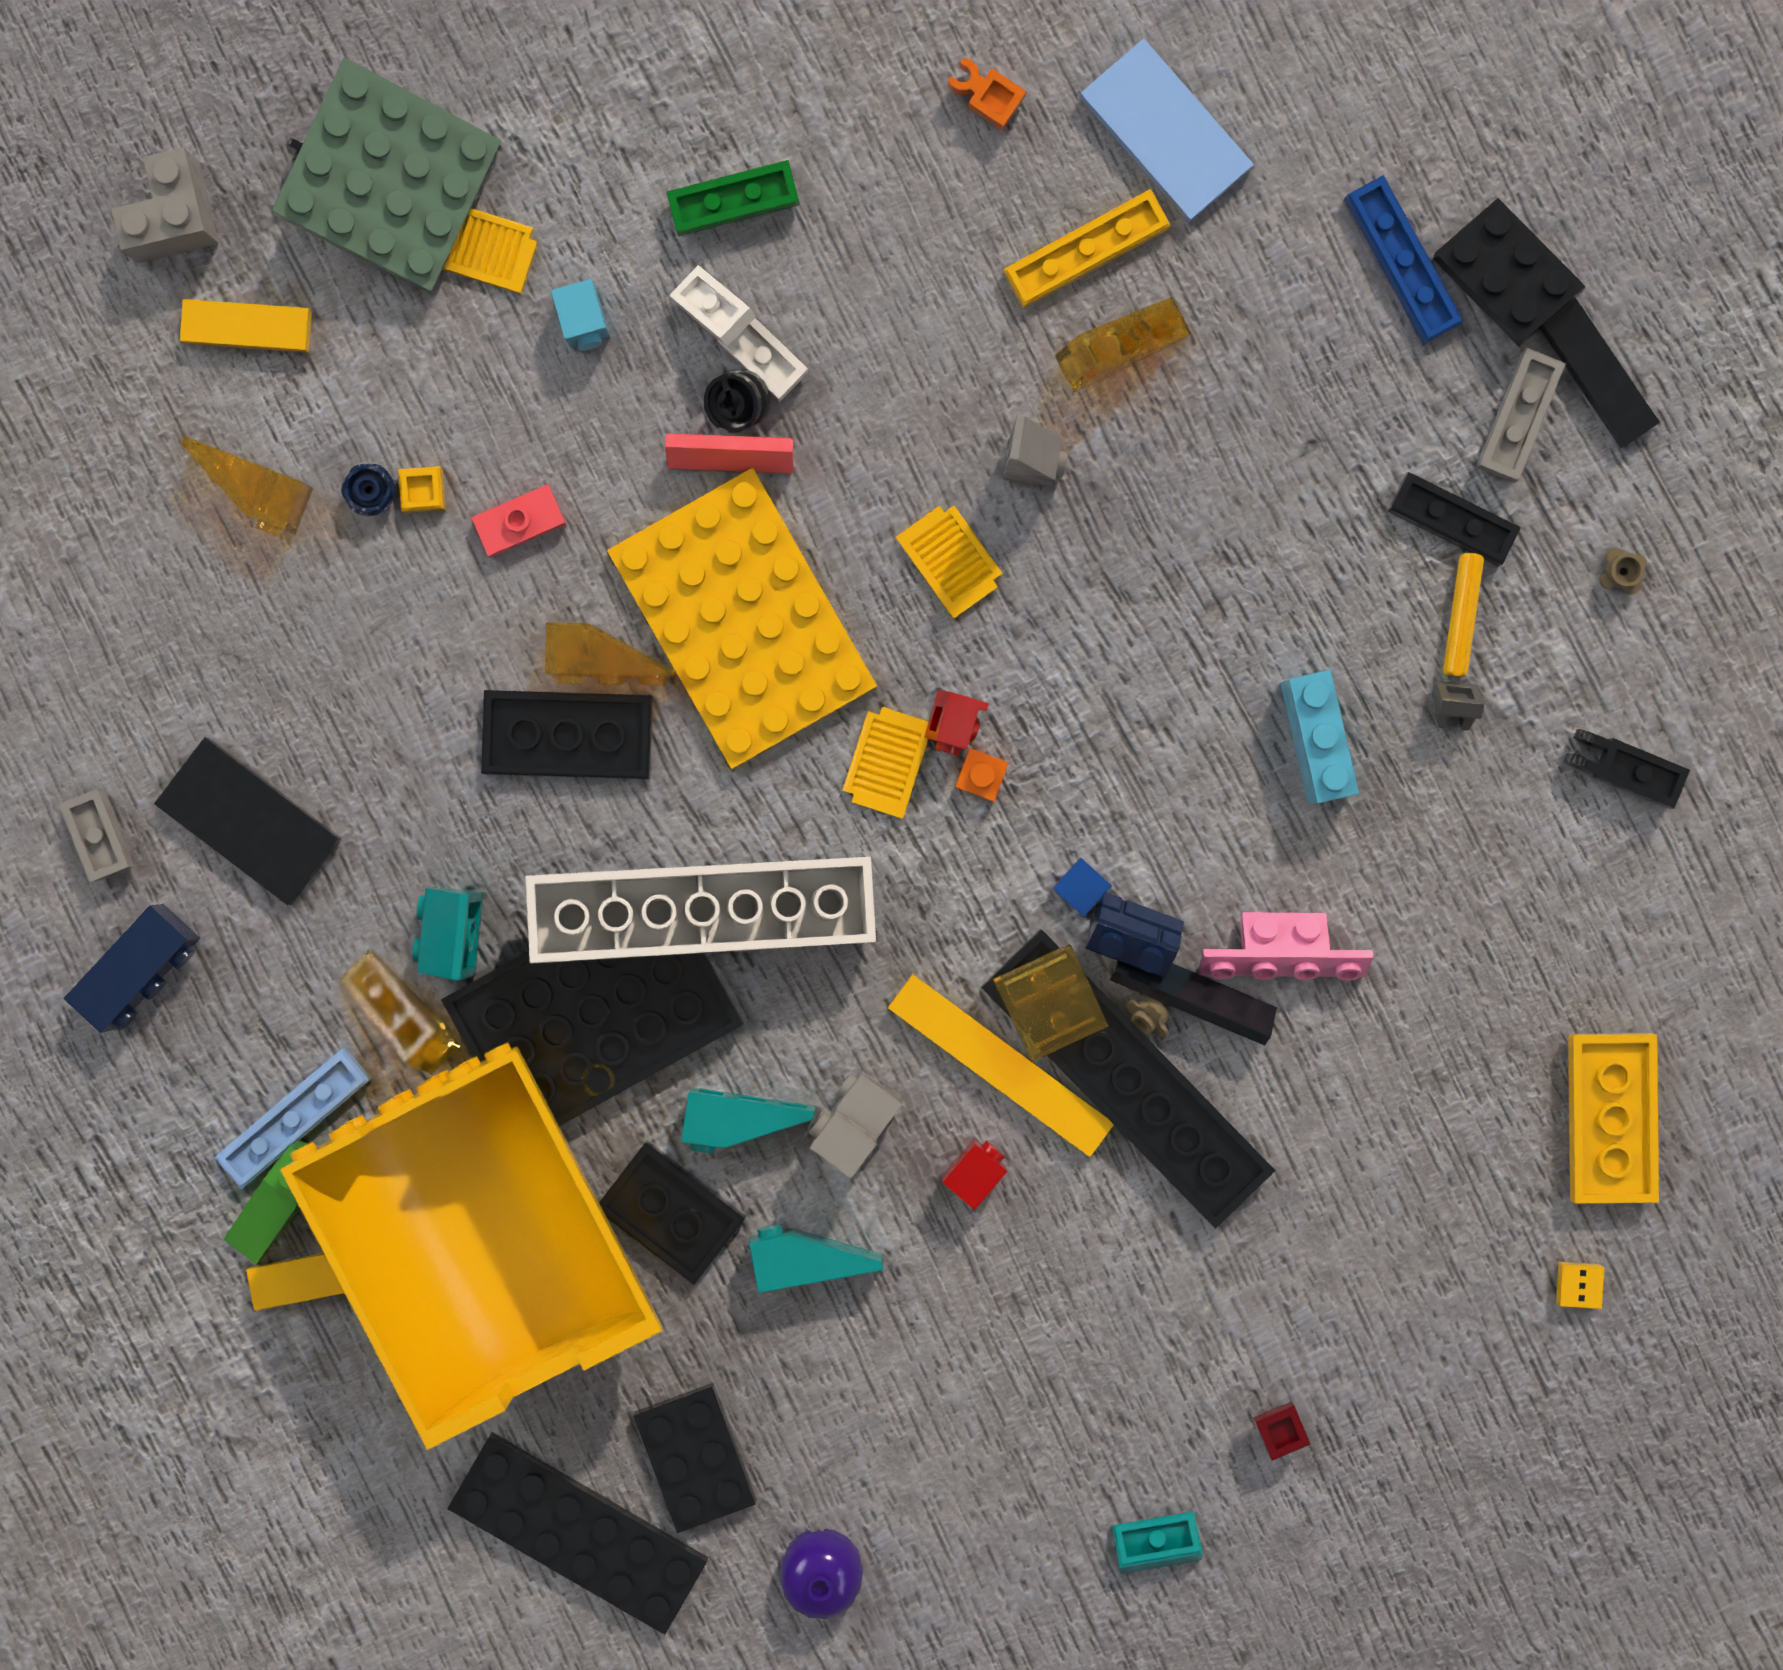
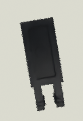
M1576 730L1573 737L1575 740L1583 745L1603 750L1598 763L1588 760L1579 754L1567 753L1563 761L1565 764L1593 774L1592 777L1660 806L1675 809L1689 775V769L1615 738L1606 739L1589 731Z

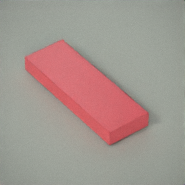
M666 434L665 451L668 469L745 472L753 467L755 472L793 474L794 450L793 439Z

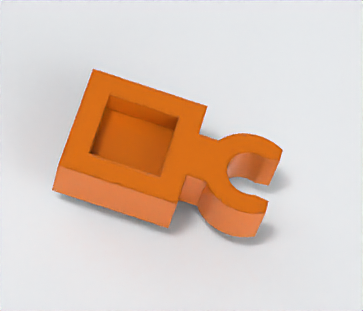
M962 58L960 68L967 72L970 78L966 82H960L951 76L948 79L949 89L957 95L969 94L972 96L968 103V109L1003 132L1025 99L1027 91L993 68L984 78L979 74L978 67L972 60Z

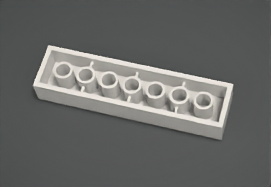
M871 857L525 876L531 964L876 942Z

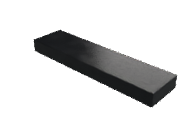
M1576 298L1540 329L1560 360L1566 363L1565 367L1620 448L1625 447L1660 423Z
M1115 960L1110 981L1264 1046L1271 1038L1277 1007L1172 963L1166 977L1163 978Z

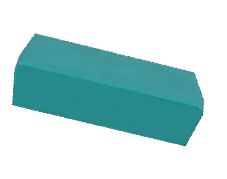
M1194 1511L1112 1525L1120 1574L1200 1561L1203 1558V1550Z

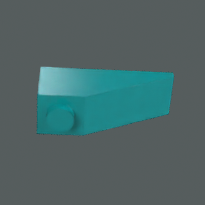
M692 1087L688 1093L681 1142L690 1143V1150L715 1153V1147L726 1148L811 1121L814 1118L816 1106Z
M782 1224L758 1228V1234L752 1235L749 1242L758 1293L883 1270V1257L881 1253L795 1228L783 1230Z

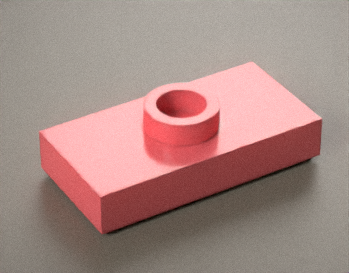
M549 484L471 517L485 551L490 558L567 525Z

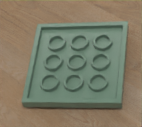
M344 57L275 202L272 215L431 294L502 140Z

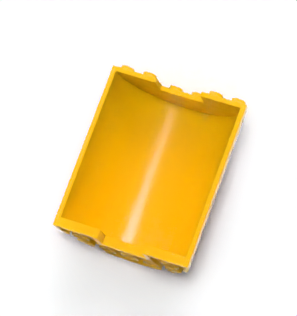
M508 1042L484 1054L486 1060L482 1062L476 1056L456 1066L450 1072L447 1069L427 1079L423 1084L416 1087L418 1093L413 1095L411 1089L395 1095L377 1107L380 1112L379 1114L367 1120L362 1114L344 1123L338 1129L328 1134L331 1140L316 1147L313 1141L289 1154L293 1162L280 1169L427 1450L506 1411L513 1397L579 1364L585 1371L663 1330V1326L520 1050L518 1047L511 1048Z

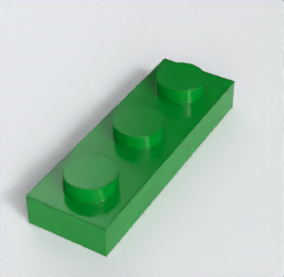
M789 160L666 191L678 237L800 205Z

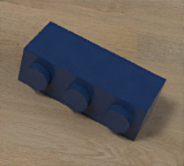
M164 904L149 905L63 999L100 1033L115 1029L121 1031L137 1016L136 1006L144 998L147 1000L153 998L165 986L166 981L163 977L173 967L176 969L182 967L193 956L195 950L191 947L200 937Z

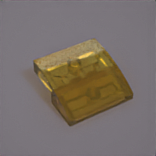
M1071 944L993 979L1031 1062L1108 1027Z

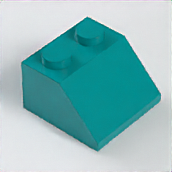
M431 887L425 889V896H419L416 915L417 920L422 921L421 937L415 938L412 951L413 962L418 963L417 973L450 980H463L476 975L484 892Z

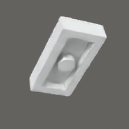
M699 265L669 295L676 305L726 347L756 317L749 306Z
M756 318L728 347L718 340L719 345L744 369L757 373L765 381L770 394L779 402L808 373V368Z

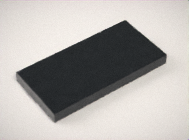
M484 690L481 774L651 779L653 696Z
M209 737L203 738L154 803L158 808L286 905H292L342 839Z

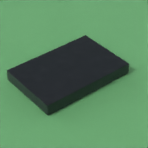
M648 1140L599 1202L606 1218L693 1285L746 1218L738 1209Z

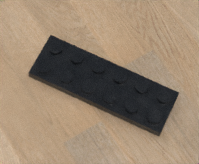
M493 1432L488 1437L447 1508L664 1635L708 1560L706 1555Z

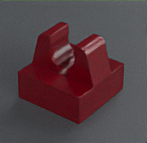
M1292 1401L1253 1417L1272 1461L1311 1445Z

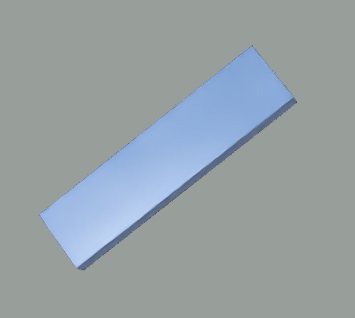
M342 1048L214 1158L241 1189L245 1188L276 1162L290 1145L304 1138L372 1078L347 1048Z

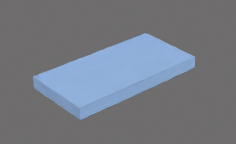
M1144 38L1080 93L1079 98L1188 223L1194 220L1250 171L1254 165Z

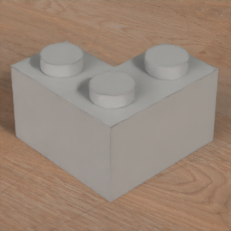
M184 147L142 157L152 199L111 208L121 251L137 263L219 244L200 163Z
M861 1070L857 1077H854L852 1074L846 1077L835 1093L840 1097V1100L831 1111L824 1107L811 1124V1129L808 1132L812 1135L809 1148L850 1179L875 1148L878 1136L902 1106L901 1098L863 1070Z

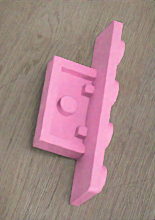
M1242 912L1240 925L1243 949H1203L1199 964V974L1211 976L1217 980H1226L1234 976H1253L1258 980H1269L1275 977H1295L1299 980H1312L1317 977H1337L1340 980L1350 981L1366 976L1373 960V951L1330 950L1326 913Z

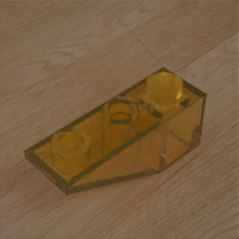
M1173 297L1079 334L1056 353L1055 357L1073 392L1105 380L1191 335V332Z
M546 622L545 673L550 676H556L557 684H582V677H599L598 684L624 685V678H641V685L666 686V678L676 679V672L673 669L589 623Z

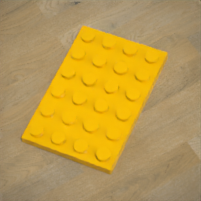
M753 467L607 550L732 770L877 688L875 681Z

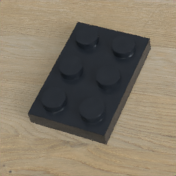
M1499 198L1438 249L1433 256V260L1518 347L1523 345L1578 297L1586 287Z
M714 1383L635 1411L634 1419L677 1534L756 1505V1496Z

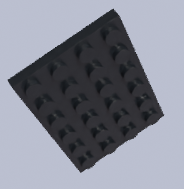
M527 951L441 999L473 1058L477 1056L479 1061L482 1062L486 1060L484 1054L507 1042L511 1048L518 1047L558 1126L565 1124L744 1025V1021L706 953L531 964L530 954Z

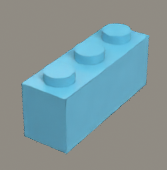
M1331 669L1280 682L1308 804H1317L1359 794Z

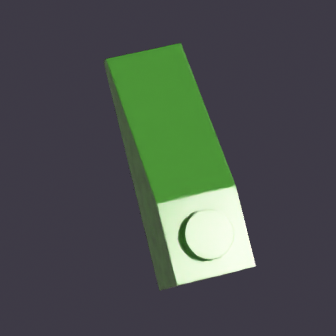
M304 1139L287 1148L258 1186L224 1237L225 1241L256 1265L300 1211V1207L280 1169L293 1162L289 1155L290 1153L309 1144Z

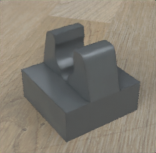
M1444 681L1435 682L1432 696L1435 704V718L1439 728L1445 729L1448 718L1456 716L1460 717L1459 724L1461 729L1467 731L1471 728L1476 718H1482L1485 703L1478 685Z

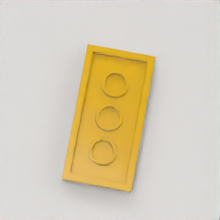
M1568 1034L1570 1201L1575 1204L1659 1203L1657 1034Z

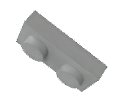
M95 789L59 804L89 882H97L134 867L104 789Z

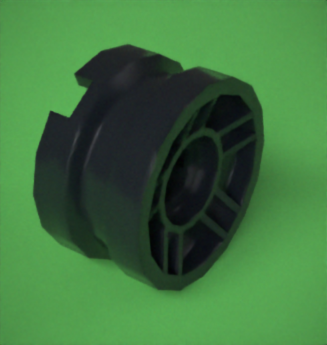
M735 369L714 378L706 387L703 398L704 410L709 421L717 428L727 430L728 433H739L760 423L768 414L771 404L770 392L765 381L757 373L747 369ZM732 396L736 399L741 398L742 404L738 405V408L733 405Z

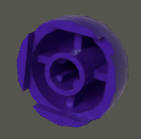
M824 1529V1531L812 1533L810 1530L801 1533L789 1543L781 1560L780 1583L785 1599L795 1611L808 1618L828 1619L840 1615L853 1604L861 1589L863 1567L859 1550L848 1537L832 1529Z

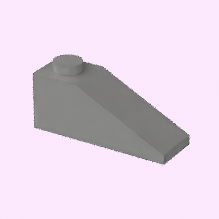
M1016 415L1009 436L1003 480L1052 487L1056 476L1063 477L1066 466L1067 452L1060 451L1061 438L1026 416Z

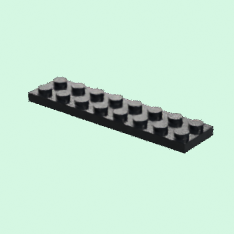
M1041 928L980 986L1215 1229L1276 1171Z

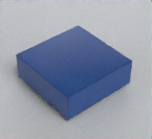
M1079 858L1052 889L1085 917L1112 885L1082 858Z

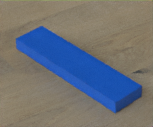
M1384 175L1346 195L1344 200L1423 345L1460 326L1464 321Z

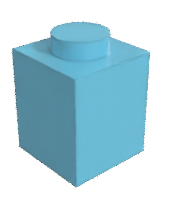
M592 279L551 290L563 335L570 348L578 347L580 351L590 350L602 345V339L611 337L598 291Z

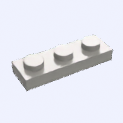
M1529 348L1522 351L1476 468L1512 483L1519 481L1566 363Z

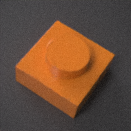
M969 748L955 788L994 802L1009 762Z

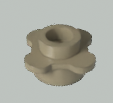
M1619 548L1609 550L1605 555L1607 566L1605 573L1600 576V584L1605 589L1613 587L1623 589L1628 595L1637 593L1641 589L1640 581L1644 576L1647 566L1645 557L1641 554H1623ZM1621 568L1626 569V575L1620 574Z
M1144 997L1139 1003L1133 999L1128 1001L1126 1008L1132 1015L1131 1022L1144 1035L1155 1034L1159 1038H1165L1168 1034V1029L1164 1025L1169 1020V1013L1166 1007L1160 1001L1151 997Z

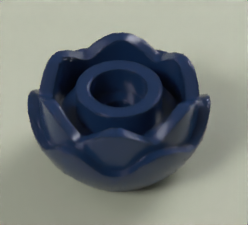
M359 464L349 471L341 486V492L353 512L364 516H375L383 513L392 504L395 496V484L389 472L378 464ZM367 487L373 488L371 494L366 493Z

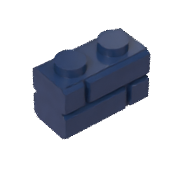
M1105 892L1093 916L1085 949L1165 978L1180 948L1184 921L1129 900L1124 901L1121 897Z

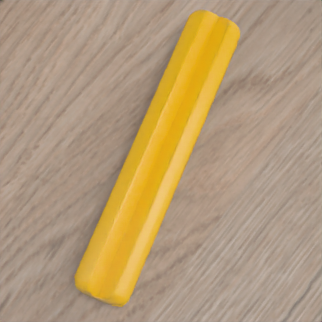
M1464 553L1459 557L1443 673L1451 677H1464L1468 674L1484 558L1479 554Z

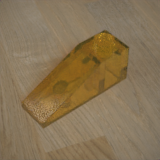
M183 436L181 445L245 515L257 520L256 529L276 537H280L282 530L293 535L296 534L313 488L301 481Z
M369 949L340 978L405 1063L432 1075L461 1046L441 1019L372 950Z

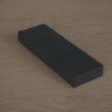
M1410 472L1405 474L1387 512L1470 553L1483 556L1484 560L1498 567L1503 565L1521 527Z

